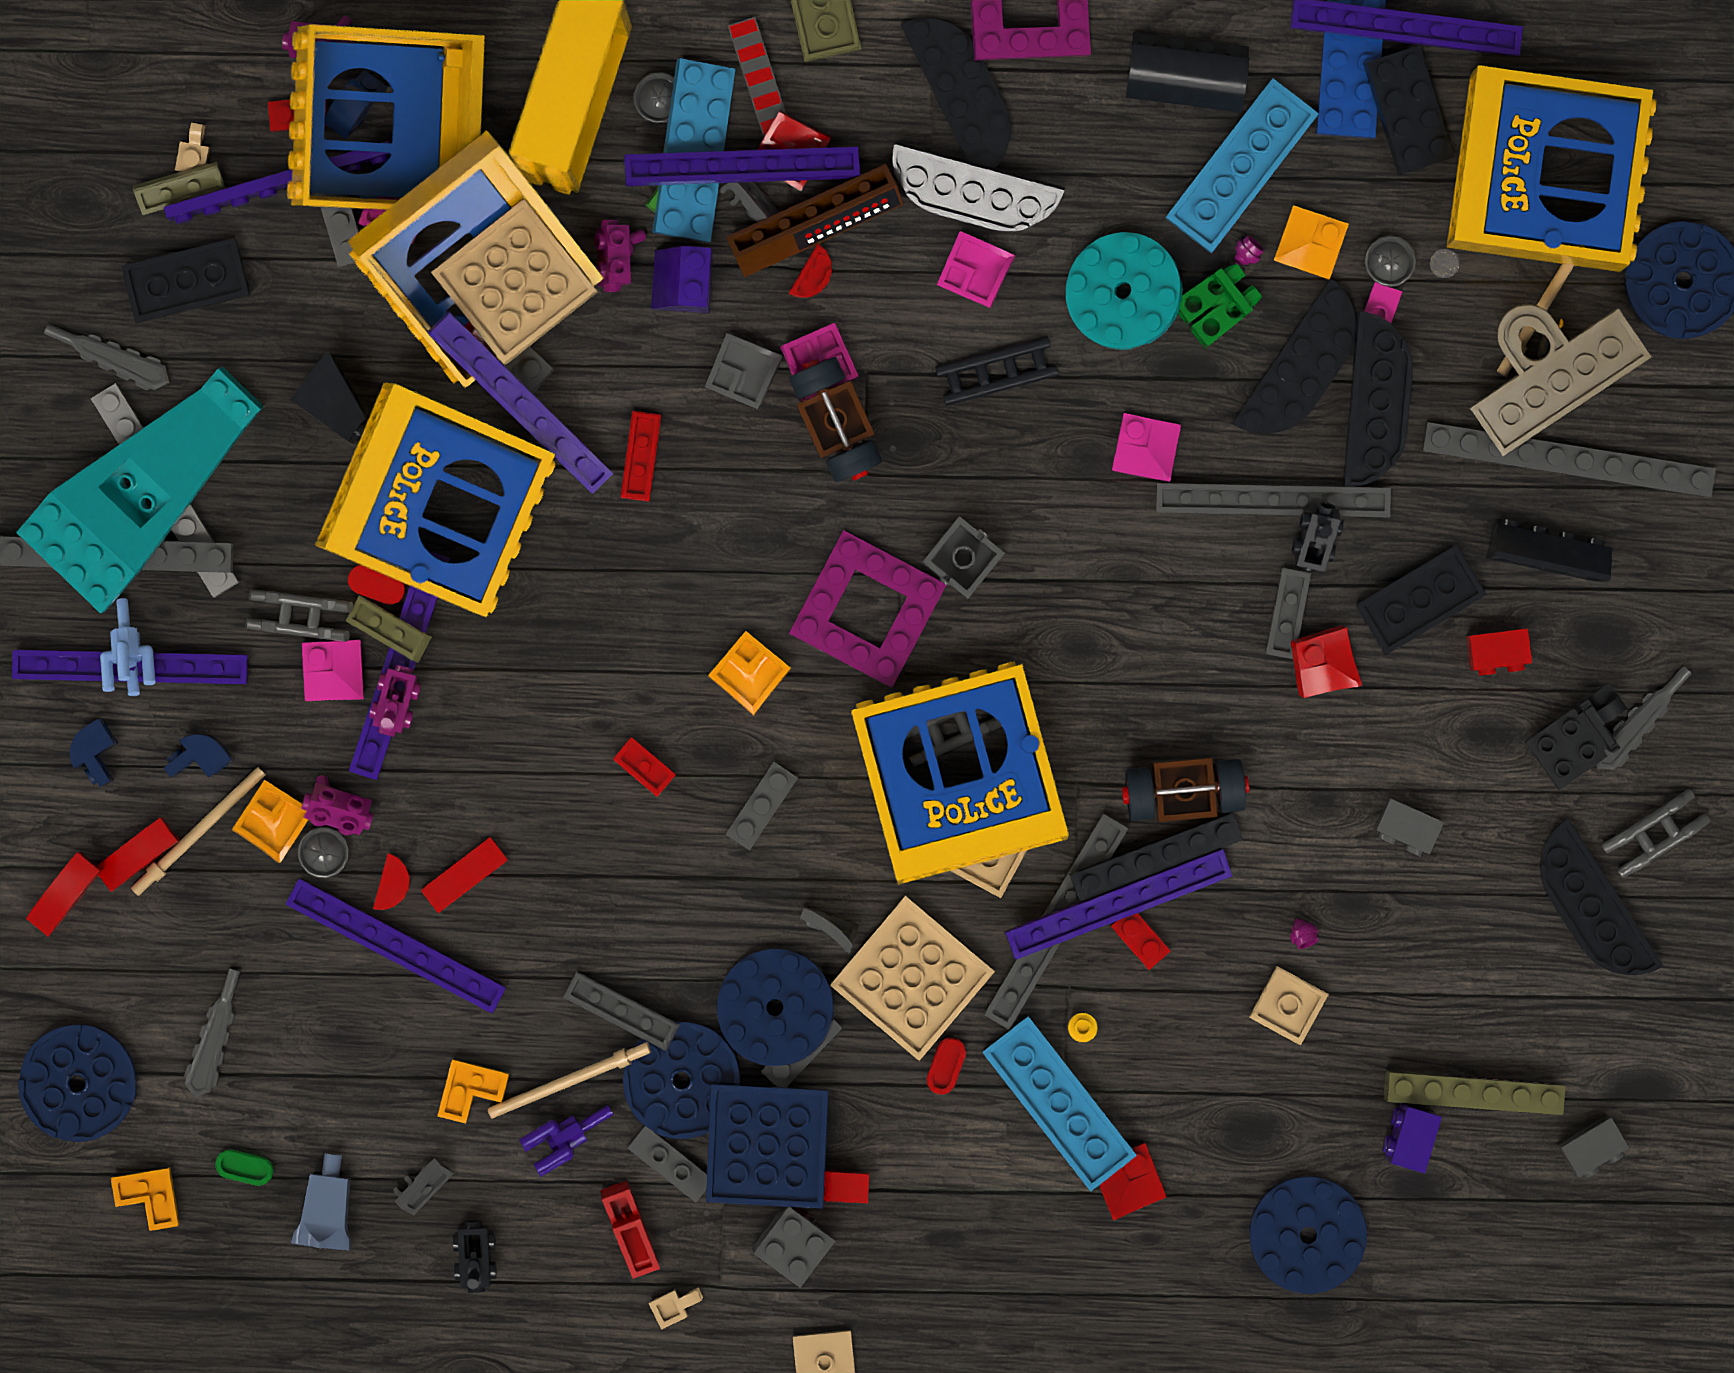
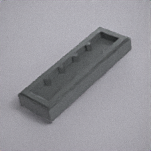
M646 1126L643 1127L627 1149L695 1203L706 1191L707 1173Z

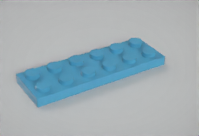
M682 58L677 59L663 153L724 151L735 69ZM719 183L659 185L652 233L705 243L711 242Z
M1272 78L1165 219L1208 252L1212 253L1319 113Z
M1029 1017L1025 1018L982 1052L1090 1192L1137 1156Z

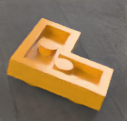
M452 1059L438 1117L466 1124L473 1096L502 1103L510 1073Z
M170 1167L111 1178L116 1207L145 1202L149 1231L180 1225Z

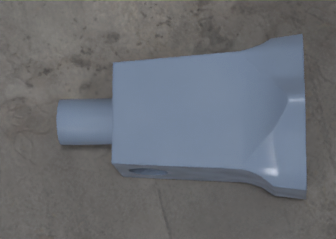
M325 1153L322 1174H310L301 1221L293 1233L291 1243L316 1248L351 1250V1236L347 1225L351 1178L339 1177L342 1155Z

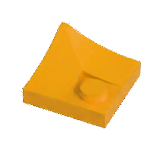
M1293 205L1274 261L1330 280L1349 224Z
M745 631L708 677L754 716L791 670V667Z
M264 780L232 830L280 863L309 819L304 818L306 810L301 809L302 803Z

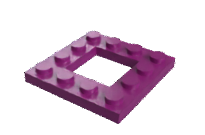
M970 0L974 61L1084 57L1091 55L1088 0H1057L1058 27L1003 29L1001 0Z
M843 530L789 634L893 688L946 584ZM855 570L907 597L881 648L829 622Z

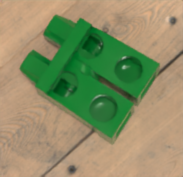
M1237 263L1227 267L1225 270L1219 269L1182 296L1178 315L1186 326L1209 308H1212L1211 312L1189 328L1204 350L1253 311L1252 307L1262 298L1253 285L1243 293H1240L1234 284L1245 277L1244 272Z

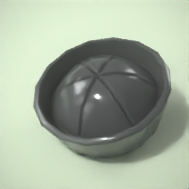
M663 72L651 73L643 77L637 84L634 91V105L644 119L654 123L668 122L674 82L672 75Z
M1389 235L1377 239L1370 245L1366 252L1365 265L1368 274L1374 281L1380 285L1393 287L1403 284L1411 277L1415 270L1416 257L1413 248L1407 241L1400 237Z
M318 827L310 830L302 837L298 846V859L308 874L317 878H328L337 875L344 868L348 860L349 848L345 838L338 831L328 827Z

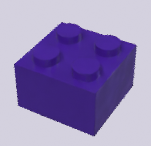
M1400 1103V1107H1395L1391 1116L1390 1124L1394 1125L1391 1136L1386 1135L1383 1143L1382 1152L1385 1153L1384 1158L1391 1164L1425 1174L1442 1117L1433 1111Z

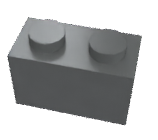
M1387 798L1373 830L1379 832V839L1394 845L1396 840L1406 844L1404 850L1421 857L1422 852L1426 854L1431 853L1444 822L1394 799Z
M1607 1115L1557 1144L1573 1174L1578 1178L1583 1176L1585 1179L1599 1172L1598 1166L1609 1161L1612 1164L1625 1156L1624 1151L1629 1149L1613 1119Z

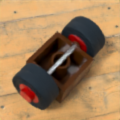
M836 357L829 358L823 362H819L817 358L803 364L804 370L791 375L789 381L798 399L815 392L818 394L796 405L819 457L823 458L841 449L844 451L826 460L828 469L831 471L835 482H840L850 477L854 481L868 475V469L880 464L882 458L873 440L855 447L853 445L874 435V432L851 381L830 390L826 388L845 378V374Z
M1199 758L1151 763L1152 774L1149 767L1126 769L1125 787H1121L1123 804H1127L1130 821L1154 819L1156 809V820L1163 822L1217 817L1215 793H1217L1219 808L1222 813L1244 811L1246 808V793H1249L1248 775L1244 776L1240 759L1216 761V781H1214L1212 758Z

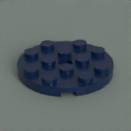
M1686 221L1673 222L1653 230L1637 244L1634 262L1630 261V265L1625 270V291L1631 309L1649 329L1665 337L1691 339L1714 331L1734 312V248L1718 231L1704 224ZM1685 272L1690 275L1691 285L1688 288L1677 286L1676 277L1678 273Z
M767 949L753 953L738 962L730 970L721 985L717 1000V1016L721 1031L730 1046L738 1054L752 1062L772 1067L798 1063L812 1055L822 1045L831 1029L834 1018L831 986L818 966L798 953L784 949ZM775 999L783 1003V1011L778 1016H772L768 1012L769 1002Z
M678 1021L675 1023L679 1024L680 1027L667 1052L648 1042L651 1053L631 1061V1065L624 1067L623 1088L625 1098L632 1113L647 1128L664 1137L690 1139L709 1132L711 1084L740 1085V1070L733 1050L718 1033L698 1023ZM640 1039L634 1047L646 1043L647 1041ZM685 1072L689 1075L690 1084L686 1088H678L674 1084L673 1077L676 1073Z
M67 1025L45 1034L29 1049L24 1057L20 1078L18 1079L19 1096L30 1120L44 1133L66 1141H91L114 1130L130 1112L137 1091L136 1069L125 1046L112 1034L90 1025ZM74 1075H80L85 1078L86 1085L82 1091H75L71 1088L70 1080Z
M1316 1176L1290 1178L1272 1187L1256 1205L1249 1226L1252 1254L1262 1272L1278 1286L1302 1294L1325 1292L1346 1281L1360 1264L1367 1242L1365 1219L1355 1199L1338 1184ZM1305 1227H1312L1316 1231L1315 1240L1310 1243L1302 1242L1300 1239V1232Z

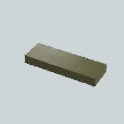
M217 162L133 186V192L142 215L163 210L168 205L226 189Z
M360 595L353 606L352 612L346 619V622L414 662H419L432 638L425 632Z

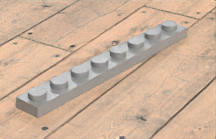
M113 384L91 398L119 445L144 428L118 384ZM190 504L171 529L179 542L215 543L192 504ZM198 572L213 598L240 583L234 573Z

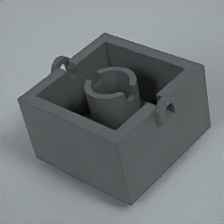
M959 516L922 563L939 576V580L947 586L950 585L968 599L1005 553L987 539L988 535L981 529L977 531Z
M782 1206L751 1248L753 1254L801 1288L835 1243V1239L830 1232L815 1222L816 1219L811 1214L806 1213L805 1215L796 1207Z

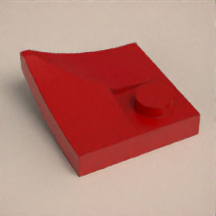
M779 110L757 150L826 148L831 136ZM807 180L784 182L801 191Z
M1340 625L1290 641L1298 695L1300 697L1307 698L1330 691L1362 686V681L1353 658L1347 627Z
M1145 1142L1131 1147L1137 1156L1099 1185L1113 1221L1167 1198Z

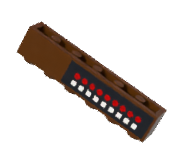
M884 164L727 236L726 239L745 278L904 204L897 185L887 165Z

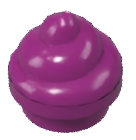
M1247 235L1244 239L1240 238L1235 246V261L1238 265L1256 264L1262 259L1261 254L1264 252V249L1257 240Z
M1296 918L1292 926L1290 940L1292 944H1296L1297 949H1305L1319 941L1317 936L1319 931L1314 924L1306 922L1304 919Z

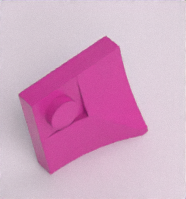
M960 231L937 285L988 308H992L1016 256Z
M835 323L780 347L792 375L804 370L802 365L818 358L819 362H823L829 358L836 357L845 374V378L838 383L826 387L829 390L858 377V373ZM815 392L811 395L801 398L800 400L801 402H803L818 394L817 392Z
M1124 413L1111 471L1170 482L1181 425Z
M352 639L347 642L334 640L302 642L305 701L364 699L361 639Z

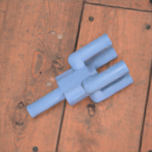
M120 598L116 600L118 628L110 632L112 650L105 651L100 656L102 687L105 692L115 690L113 664H117L118 680L127 681L129 696H138L140 694L137 678L138 662L142 660L144 685H154L156 683L153 649L149 645L140 646V634L137 632V628L130 627L128 599ZM136 666L134 671H130L129 668Z

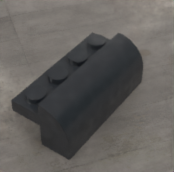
M1133 32L1126 98L1242 112L1249 70V47Z

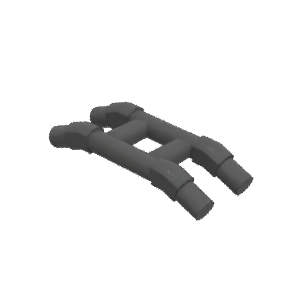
M250 589L249 600L281 604L279 622L246 618L245 629L342 642L349 640L350 634L348 630L319 627L321 609L351 613L353 610V603L351 601ZM292 606L309 608L307 625L290 623Z
M965 711L927 721L928 731L934 743L935 757L974 740L969 721L964 713ZM954 717L961 733L945 740L938 724ZM994 717L979 724L983 736L1001 728L1002 725ZM914 726L910 730L906 739L920 733L918 726ZM925 750L906 759L911 769L927 762Z
M1686 789L1656 811L1602 843L1603 849L1608 854L1636 838L1644 850V853L1618 868L1622 878L1647 866L1653 860L1686 839H1689L1710 823V818L1705 813L1689 822L1680 830L1672 820L1670 815L1695 798L1694 793L1690 789ZM1661 822L1669 837L1654 846L1645 831Z

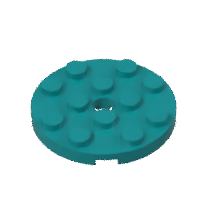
M1113 233L1092 242L1076 258L1067 278L1066 303L1073 322L1086 337L1103 347L1116 350H1131L1132 348L1152 343L1168 330L1179 312L1183 288L1175 260L1159 243L1137 233ZM1121 284H1129L1131 287L1130 295L1125 299L1118 298L1116 288Z

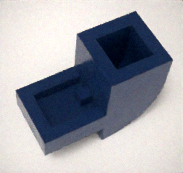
M364 70L357 78H352L342 90L385 93L388 87ZM335 99L325 116L324 123L347 139L363 123L368 110L376 101Z
M103 718L97 719L81 729L73 738L70 746V760L73 767L80 768L86 764L87 769L84 771L93 785L98 783L99 787H104L114 781L99 755L118 744Z
M206 734L189 735L179 740L186 751L182 752L179 749L166 759L169 764L164 767V770L170 777H175L196 761L207 777H213L235 758L217 738Z

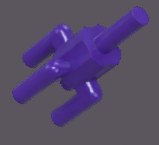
M607 1105L578 1123L574 1116L559 1124L554 1120H550L519 1138V1141L525 1152L544 1141H547L553 1153L534 1164L537 1173L542 1177L572 1159L574 1156L573 1149L588 1141L584 1132L613 1116V1113Z

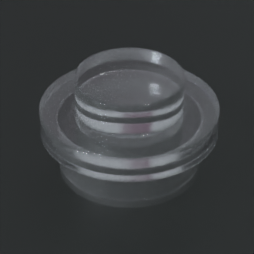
M1449 249L1436 251L1430 259V269L1439 278H1449L1459 268L1457 255Z

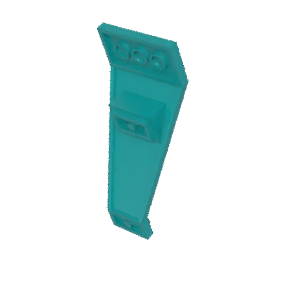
M223 366L218 368L200 390L51 491L16 533L100 614L104 613L142 570L233 445L264 406ZM125 478L130 480V487L125 484ZM146 498L151 500V507L146 504Z

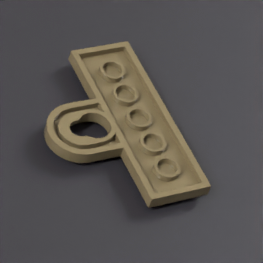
M1521 304L1507 311L1498 326L1499 345L1518 375L1470 406V409L1502 456H1504L1652 356L1619 308H1616L1568 341L1547 310L1534 304ZM1531 326L1536 332L1544 334L1549 339L1550 349L1543 358L1530 359L1523 354L1521 350L1522 341L1519 338V331L1522 327Z

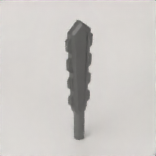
M48 324L45 329V335L73 346L80 353L82 359L88 362L95 360L100 368L106 371L113 369L118 377L126 381L133 379L136 386L146 391L150 389L157 390L170 383L166 366L162 365L159 359L151 356L143 358L140 352L130 348L125 351L121 350L119 344L111 341L103 343L100 337L93 334L77 336L52 324Z
M1683 666L1662 689L1654 693H1648L1642 699L1640 707H1633L1627 713L1628 719L1625 722L1619 721L1612 728L1611 735L1620 746V749L1615 753L1609 752L1607 747L1603 749L1607 757L1596 764V769L1615 770L1616 767L1624 765L1629 758V751L1636 750L1642 743L1643 734L1650 733L1655 727V720L1662 718L1667 713V705L1670 703L1671 696L1692 674L1686 667Z
M229 968L220 998L215 1002L214 1006L208 1009L206 1015L208 1023L202 1026L199 1033L201 1042L195 1045L192 1052L193 1063L187 1066L184 1074L186 1079L185 1085L194 1098L211 1092L212 1087L216 1086L219 1073L216 1070L223 1062L225 1053L222 1051V1047L228 1043L230 1034L227 1031V1027L233 1023L234 1019L231 1000L240 975V971Z

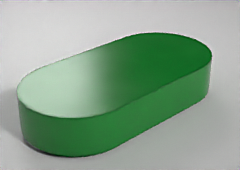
M236 1149L224 1150L217 1156L215 1161L216 1170L223 1178L255 1186L266 1184L272 1179L274 1174L273 1163L267 1157Z

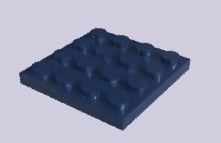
M711 1084L706 1202L823 1209L829 1090Z

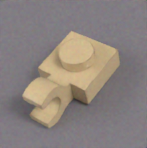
M191 122L189 143L180 142L175 171L182 172L208 164L210 147L202 146L206 126Z
M699 1287L682 1296H679L675 1289L650 1301L649 1305L662 1330L687 1318L688 1313L685 1308L702 1301L704 1297Z

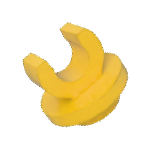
M1078 1013L1069 1021V1034L1078 1042H1088L1097 1033V1022L1087 1013Z

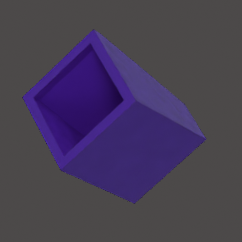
M679 246L655 251L652 310L710 313L713 266L711 248Z

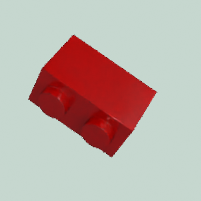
M1528 628L1466 636L1470 671L1478 670L1479 676L1496 674V668L1507 667L1508 672L1525 670V664L1532 663Z

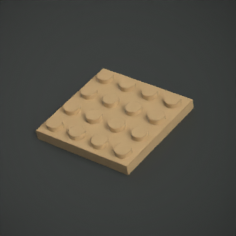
M524 199L431 272L504 365L508 364L597 293L593 285Z
M905 895L833 980L830 986L920 1061L995 971Z

